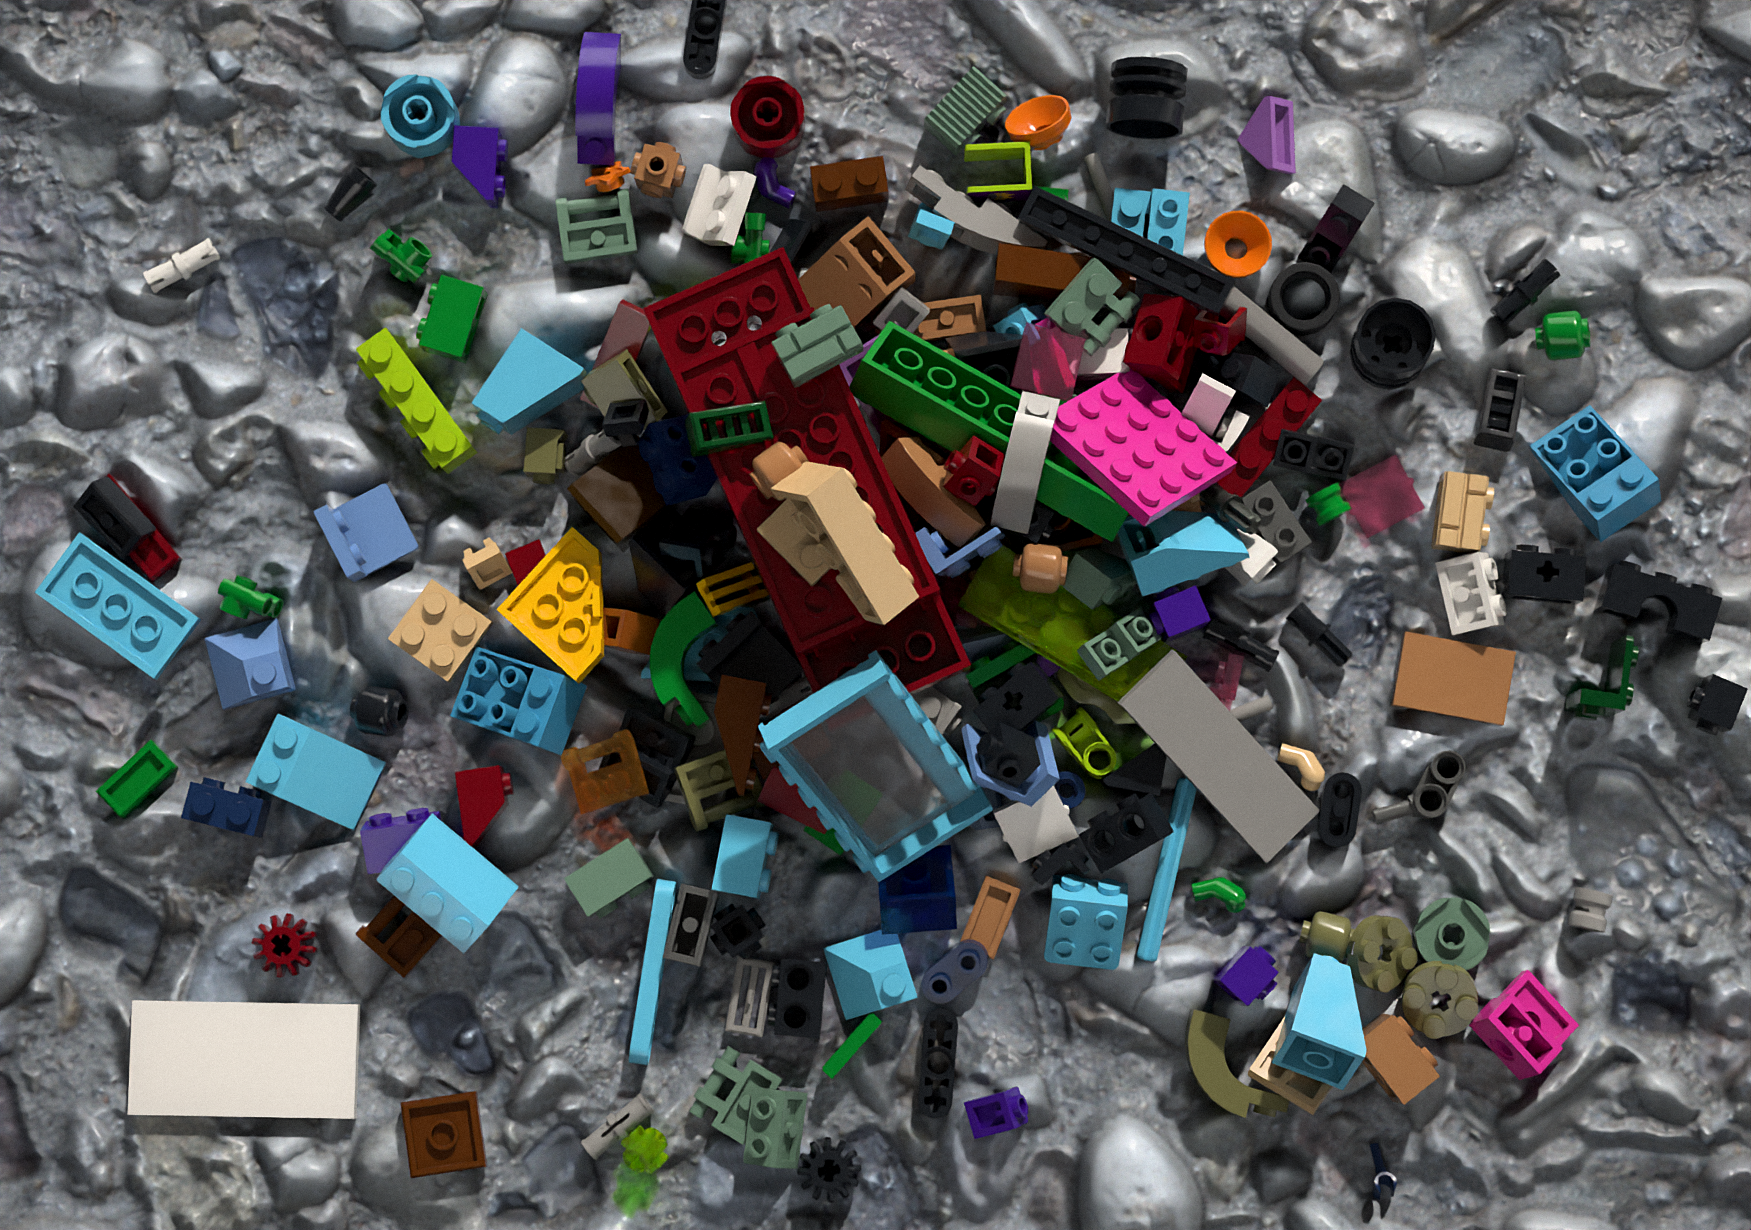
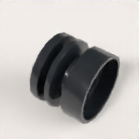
M1126 57L1114 61L1111 64V77L1114 79L1110 81V91L1118 97L1108 101L1106 128L1112 133L1136 139H1168L1181 135L1185 106L1175 100L1186 96V86L1184 83L1187 82L1188 68L1173 60L1158 57Z
M1394 297L1378 301L1366 310L1352 337L1349 354L1354 370L1362 380L1373 387L1388 390L1405 387L1417 379L1434 350L1436 333L1432 319L1421 306L1411 300ZM1395 345V351L1392 350L1388 354L1384 352V346Z

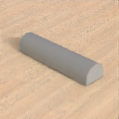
M1234 287L1220 316L1229 321L1236 314L1240 306L1247 308L1245 336L1306 386L1323 366L1324 360Z

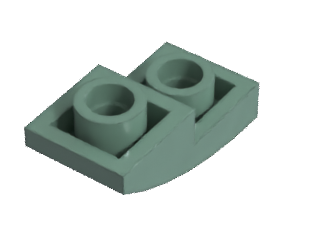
M1139 608L1114 623L1108 630L1083 644L1077 652L1097 680L1100 681L1150 648L1162 637L1157 635L1155 628Z

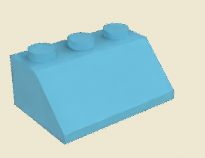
M433 813L384 866L376 879L463 954L487 929L519 887Z

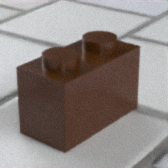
M883 156L810 166L816 212L889 202Z

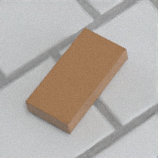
M985 876L960 942L968 939L980 942L986 948L989 958L994 960L1021 889Z

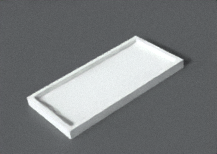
M133 1000L127 1115L357 1118L360 1004Z

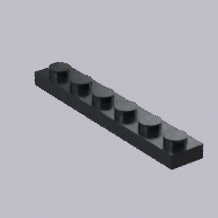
M1034 186L1018 216L1019 223L1093 258H1097L1099 261L1173 296L1183 297L1190 304L1217 317L1222 312L1236 284L1235 280L1037 186Z

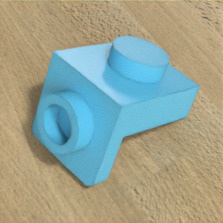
M920 203L908 237L924 245L942 250L951 235L955 222L932 214L933 209L924 203Z
M1027 303L1019 304L1007 312L1008 317L993 325L996 333L1026 335L1030 348L1040 341V337L1033 325L1047 318L1044 315L1046 309L1043 304L1028 307Z

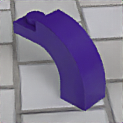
M584 32L579 57L576 91L575 136H577V164H615V117L617 86L621 71V34Z

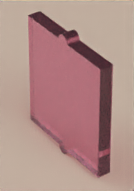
M1026 322L1010 386L1065 402L1071 400L1086 339L1060 332L1059 327L1049 329Z
M1396 455L1339 484L1345 500L1349 502L1352 508L1349 514L1355 516L1367 539L1425 509L1412 485L1414 479L1408 478Z

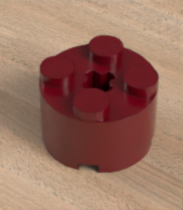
M776 76L753 78L743 85L732 100L730 116L736 140L746 153L759 158L771 157L774 159L790 153L799 146L806 124L804 104L797 90L786 83L785 80ZM770 112L772 114V122L765 123L764 113Z

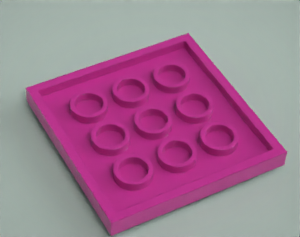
M1130 367L1128 372H1118L1060 405L1050 442L1144 527L1230 474L1237 464L1221 446L1212 441L1194 422L1183 416L1166 397L1162 396L1139 373L1134 372Z

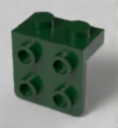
M1625 635L1611 643L1605 691L1581 688L1566 695L1565 711L1575 712L1574 718L1597 721V717H1610L1625 711L1626 705L1630 706L1634 692L1633 683H1629L1630 669L1636 667L1639 653L1638 646H1634V636Z
M1019 637L1001 647L1004 654L990 661L989 657L985 656L971 664V673L965 676V680L976 700L991 686L994 685L999 689L1008 681L1005 674L1019 662L1023 661L1027 665L1030 662L1036 661L1039 651L1032 639L1023 643ZM1010 693L1013 700L1009 705L1012 708L1018 706L1022 708L1020 700L1024 696L1021 693L1014 695ZM1061 698L1035 721L1041 722L1061 711L1064 707L1063 699Z

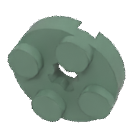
M1457 897L1440 898L1423 908L1413 926L1412 933L1416 950L1426 963L1442 961V964H1450L1452 966L1456 964L1465 970H1469L1480 963L1487 954L1490 940V924L1484 912L1473 902ZM1448 925L1451 928L1458 926L1461 932L1458 934L1460 942L1457 945L1451 941L1444 942L1442 937L1445 935L1443 930L1445 926Z

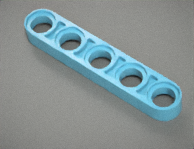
M657 879L631 1038L629 1063L648 1065L665 965L663 954L675 901V881Z

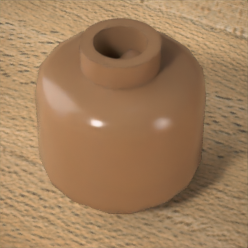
M777 442L753 459L752 467L754 471L750 473V477L767 500L771 497L778 500L771 491V488L798 470L805 461H809L797 445L790 449L785 443Z
M1029 542L1024 546L1022 554H1015L1013 576L1020 577V586L1025 591L1053 594L1057 592L1059 585L1065 586L1068 555H1063L1062 549L1058 545Z

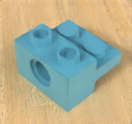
M1115 188L1111 222L1143 237L1145 216H1147V220H1149L1147 239L1183 255L1190 192L1155 188L1152 189V192Z

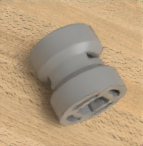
M1575 887L1573 899L1576 905L1574 911L1569 914L1567 924L1590 931L1605 933L1607 926L1605 913L1611 907L1613 896L1591 889Z

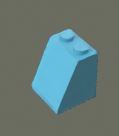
M521 328L472 401L473 406L478 411L476 417L493 432L500 434L503 429L512 435L584 390L581 380L587 373L583 367Z
M1314 953L1293 987L1272 1063L1344 1090L1367 1052L1350 966L1339 963L1338 960L1331 956H1321Z

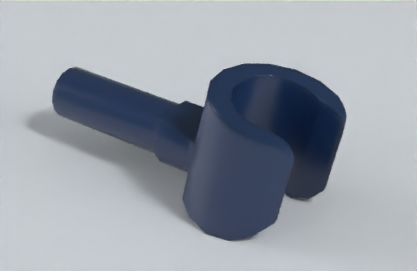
M1379 1143L1370 1144L1376 1173L1372 1194L1376 1199L1380 1200L1381 1188L1379 1185H1387L1391 1190V1196L1394 1197L1397 1179L1393 1174L1387 1172Z

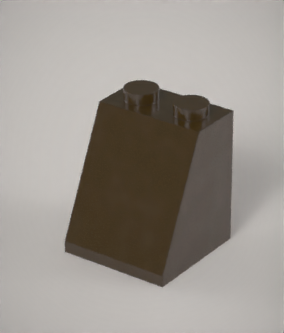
M639 444L638 446L622 447L621 445L567 488L573 499L623 553L629 548V541L635 535L678 504L666 506L662 494L656 491L652 471L648 462L644 461L640 455Z

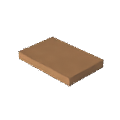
M1405 631L1403 633L1391 706L1503 726L1516 652Z

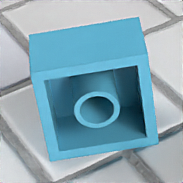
M726 814L712 890L760 899L761 892L768 893L772 871L765 868L768 855L775 856L779 838L778 832L773 831L774 825L771 822Z

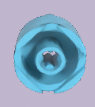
M406 75L393 82L384 94L381 107V121L388 135L400 150L413 157L424 158L436 155L451 145L454 136V125L460 126L458 108L443 83L430 76ZM419 111L426 116L422 120L417 119L415 116Z

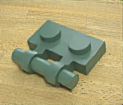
M1091 258L1045 311L1044 315L1069 339H1075L1081 331L1088 335L1089 338L1083 343L1081 349L1092 357L1100 346L1104 348L1110 342V335L1121 322L1126 323L1133 315L1131 310L1140 299L1133 292L1128 291L1121 300H1118L1113 294L1121 286L1122 282L1097 258ZM1104 305L1110 313L1098 326L1091 319Z
M727 1046L721 1058L716 1057L711 1067L714 1070L704 1087L699 1086L694 1094L696 1100L689 1112L702 1119L707 1109L711 1107L719 1112L711 1126L744 1145L746 1142L752 1089L760 1087L777 1090L783 1078L751 1059L744 1071L741 1072L734 1067L741 1053ZM726 1077L736 1082L726 1101H723L716 1094Z

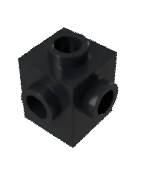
M732 903L714 915L717 922L711 928L715 934L710 938L722 956L727 952L732 958L740 954L744 960L762 948L759 940L765 937L761 929L766 924L754 907L747 911L744 905L736 908ZM737 924H741L746 928V935L741 939H736L732 935V929Z

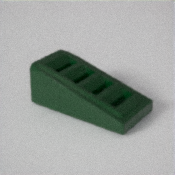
M765 401L689 413L685 419L693 457L773 439ZM753 413L757 433L751 434L747 415ZM734 417L738 418L741 431L740 436H735L732 422ZM722 420L725 438L719 439L716 422ZM703 424H706L709 441H704L701 429Z

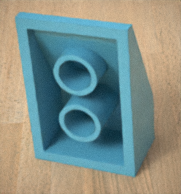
M277 713L245 782L355 830L387 762Z

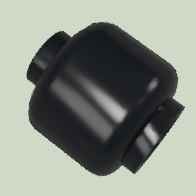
M377 686L365 687L360 691L358 697L353 698L350 705V716L354 719L357 729L364 734L384 737L393 736L399 729L404 728L408 720V703L396 689Z

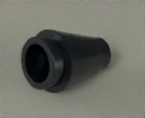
M356 166L349 172L345 170L324 208L341 222L374 195L372 191L377 184Z

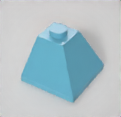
M895 925L823 948L846 1020L918 998Z

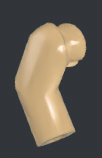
M1281 743L1277 761L1298 767L1302 775V787L1309 791L1318 790L1321 782L1325 780V771L1314 753Z

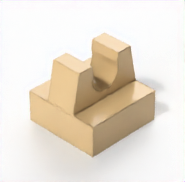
M490 537L483 540L485 548L475 553L470 548L463 551L464 559L462 560L479 590L513 573L496 542H493Z

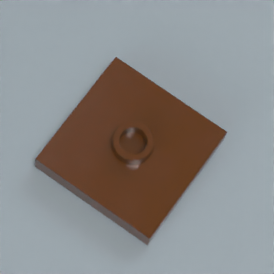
M477 1091L401 1102L411 1178L487 1167Z

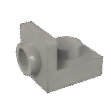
M901 286L881 311L878 310L874 315L873 324L877 326L875 331L879 335L887 323L891 321L895 324L898 323L900 327L913 333L930 313V308Z
M932 686L918 692L914 696L915 701L942 735L945 732L951 736L963 719L958 714L962 706L957 702L954 703Z

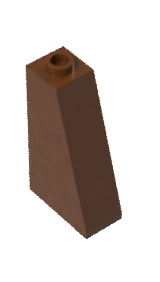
M999 243L993 295L1056 300L1093 257ZM1101 262L1122 282L1121 286L1113 294L1118 300H1121L1128 291L1135 294V277Z

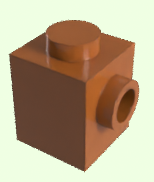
M603 608L604 647L626 653L650 656L652 641L660 619L629 610Z

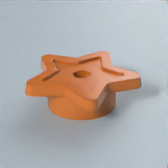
M620 161L607 167L594 168L591 170L592 176L585 180V186L595 185L599 192L615 190L625 183L623 175L629 174L631 170L629 167H622Z

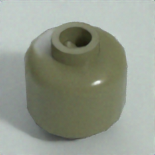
M1319 911L1313 916L1312 922L1304 920L1299 942L1306 944L1305 953L1308 958L1311 959L1312 955L1316 953L1321 956H1331L1341 963L1344 958H1348V954L1352 953L1354 942L1350 941L1355 929L1351 928L1352 924L1348 918Z

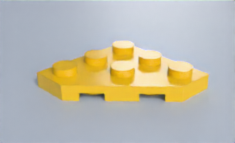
M571 527L496 610L578 684L604 657L602 553L576 529Z

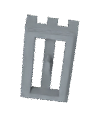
M738 956L725 1031L763 1037L771 992L773 965L775 966V962L752 958L743 960L742 957ZM747 965L752 966L742 1026L734 1024L744 966ZM759 968H765L766 974L756 1028H751L749 1026Z

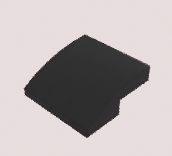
M636 704L628 706L616 740L608 742L596 775L650 805L659 808L664 803L677 780L673 768L685 764L696 737Z

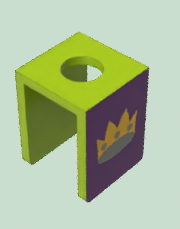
M1030 141L965 145V162L1023 159L1024 184L967 187L966 194L974 203H985L988 198L993 202L1027 201L1032 192Z

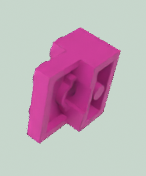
M1525 970L1498 997L1491 999L1476 1015L1469 1026L1518 1080L1540 1075L1563 1049L1561 1045L1575 1031L1579 1024L1529 970Z

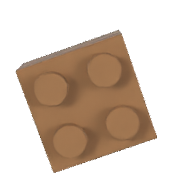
M1380 1014L1362 1028L1367 1050L1362 1063L1392 1102L1405 1105L1440 1077L1434 1069L1439 1065L1427 1048H1420L1415 1045L1410 1038L1415 1033L1401 1016L1397 1018L1395 1015Z

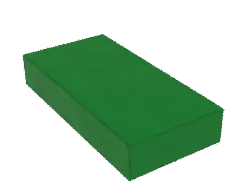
M150 740L100 786L96 792L120 818L124 819L166 780L178 766L154 740Z
M869 1013L823 1065L822 1071L833 1079L883 1021L874 1013Z

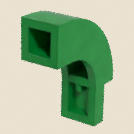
M694 591L677 603L658 626L650 650V674L654 689L664 707L666 708L678 699L680 705L675 707L685 724L689 726L694 722L697 728L701 729L711 720L686 684L684 661L691 646L718 625Z

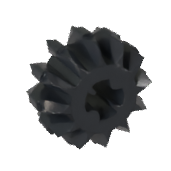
M825 1137V1150L821 1151L815 1141L810 1143V1148L816 1155L815 1157L804 1152L801 1153L800 1159L811 1164V1166L798 1168L797 1174H810L811 1178L805 1180L801 1187L803 1190H806L815 1183L817 1188L813 1193V1199L818 1200L822 1189L827 1190V1201L833 1203L835 1198L834 1189L836 1188L843 1198L849 1196L848 1190L843 1185L844 1182L854 1187L858 1186L859 1181L849 1176L848 1172H860L862 1167L860 1164L848 1165V1161L857 1156L855 1149L849 1151L844 1156L841 1154L846 1145L845 1140L841 1139L836 1150H832L831 1137ZM827 1159L834 1160L833 1166L838 1164L840 1167V1172L834 1173L832 1180L825 1179L826 1174L820 1175L818 1170L819 1167L824 1166Z

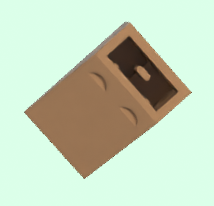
M868 216L840 238L798 281L810 307H814V310H817L824 305L830 304L833 309L841 305L856 330L874 316L878 310H881L901 286L905 290L915 282L916 272Z

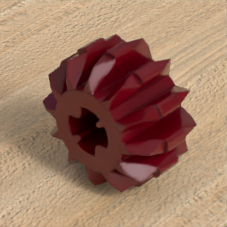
M287 913L282 924L278 915H273L270 917L272 929L265 924L258 926L259 931L265 937L264 939L253 938L252 944L262 945L263 950L256 952L253 957L255 960L267 957L262 966L264 972H269L276 965V977L283 978L287 968L292 976L299 975L298 963L304 967H310L312 964L310 959L304 956L305 952L317 953V947L307 946V941L314 939L316 933L314 931L302 933L308 924L305 919L299 920L294 925V915ZM290 938L291 940L288 945L292 949L291 952H281L280 954L279 951L282 946L278 943L279 939Z

